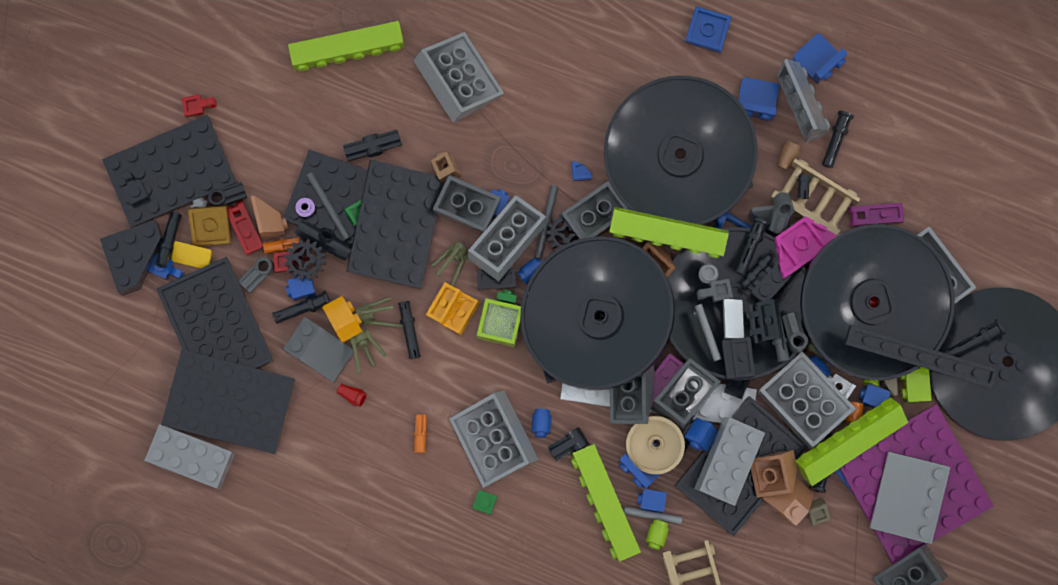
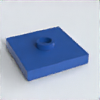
M696 6L685 43L721 53L732 17Z

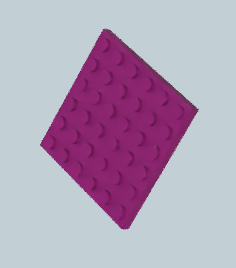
M937 404L911 417L906 425L839 468L867 520L871 523L888 452L950 467L933 541L994 507ZM873 529L892 564H895L923 544H929Z

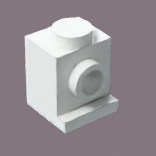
M834 374L833 377L828 376V379L835 387L837 383L842 385V389L839 391L848 399L856 385L851 384L837 374Z

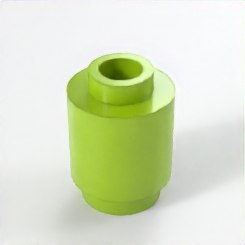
M653 520L645 541L648 543L649 548L659 550L660 547L664 548L669 532L668 523Z

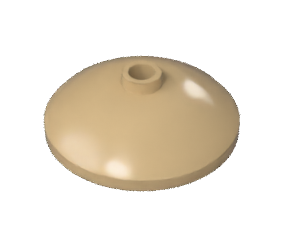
M649 416L648 424L633 425L627 436L626 450L629 459L641 471L649 474H663L674 469L681 461L685 450V440L682 431L673 421L662 416ZM654 440H659V441H660V445H659V446H655V445L653 444V441H654Z

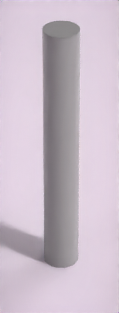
M702 304L697 305L695 310L713 360L718 361L721 359L706 314Z
M626 506L624 508V514L676 524L682 523L681 516Z

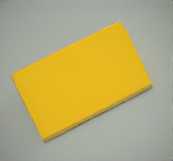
M175 241L171 261L201 269L210 265L214 252L210 249Z

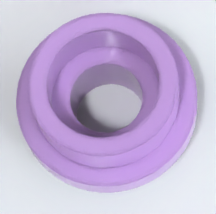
M302 198L296 203V212L302 217H309L314 213L315 205L311 199ZM307 204L308 209L302 210V205Z

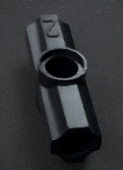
M393 130L380 135H367L362 140L343 145L349 162L366 156L370 158L381 155L383 151L402 146L398 130Z
M302 219L295 231V234L305 240L310 239L312 244L316 241L318 243L317 248H323L321 253L329 252L346 261L350 254L351 245L335 237V233L329 228L323 227L320 229Z

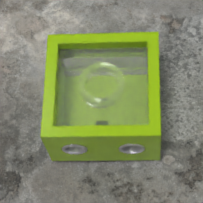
M486 298L477 332V339L515 347L521 322V306Z

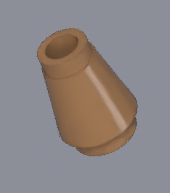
M790 141L783 144L777 166L787 170L799 155L801 147Z

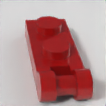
M243 201L237 202V205L233 207H227L229 220L245 254L248 256L263 249V244ZM241 211L242 215L235 218L234 214Z

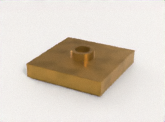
M227 205L188 208L193 246L229 244L232 242Z

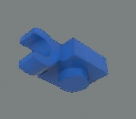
M157 254L148 272L166 280L169 275L179 279L185 274L181 270L174 268L175 262L171 260L168 261L167 268L157 267L155 265L158 257Z

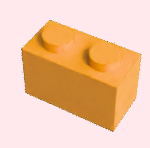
M343 296L322 307L342 343L363 332L359 326L362 323L357 313L352 314L355 309L350 301H345Z

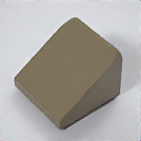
M897 378L881 382L885 390L891 391L890 398L898 395Z
M823 498L815 499L811 503L808 516L812 526L831 520L827 503Z

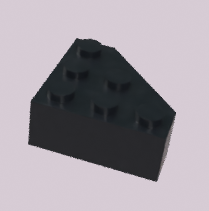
M156 220L100 239L117 292L122 296L141 290L148 270L156 254L159 252L158 247L163 240V235Z

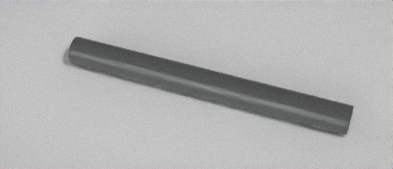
M314 173L307 174L306 177L344 240L351 237Z
M551 185L544 213L546 216V226L539 234L534 255L537 260L542 258L546 242V231L549 229L548 224L551 221L558 186Z

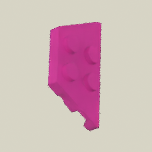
M805 216L776 236L774 241L783 280L810 262L820 249L837 235L827 230V227L817 224L814 220Z

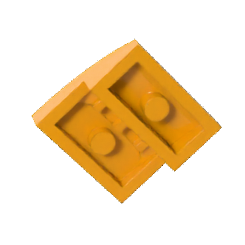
M444 282L426 316L453 332L462 335L480 302Z

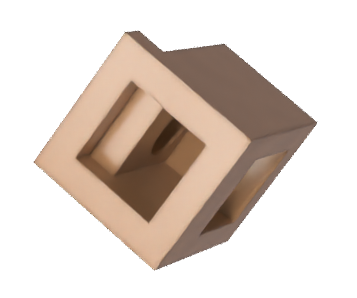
M447 151L440 152L431 160L440 181L445 183L449 175L455 178L462 176L451 153Z

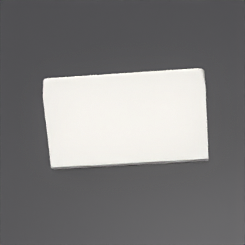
M724 299V339L744 338L742 300Z

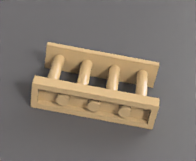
M795 159L791 164L795 170L782 191L778 192L775 190L769 200L773 202L774 197L781 192L789 194L797 182L798 175L802 173L809 175L812 180L809 183V197L818 183L828 190L812 212L805 208V203L808 199L801 198L795 202L792 200L794 206L792 215L800 220L806 216L814 220L815 223L827 227V230L836 235L839 234L841 230L838 229L837 224L850 203L856 206L860 198L857 197L856 192L842 188L808 167L809 164L807 162ZM836 193L844 198L831 221L827 222L821 218V214L833 194Z
M707 540L703 542L704 548L679 555H671L670 551L661 553L670 585H682L683 582L711 574L714 584L721 585L712 556L715 555L713 544H709ZM707 556L710 567L685 574L676 573L675 566L678 565L677 563Z

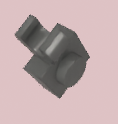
M729 279L710 282V288L701 289L697 292L698 300L712 297L713 302L733 298Z

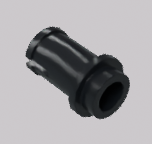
M798 175V179H796L798 182L797 199H809V183L812 180L809 175Z

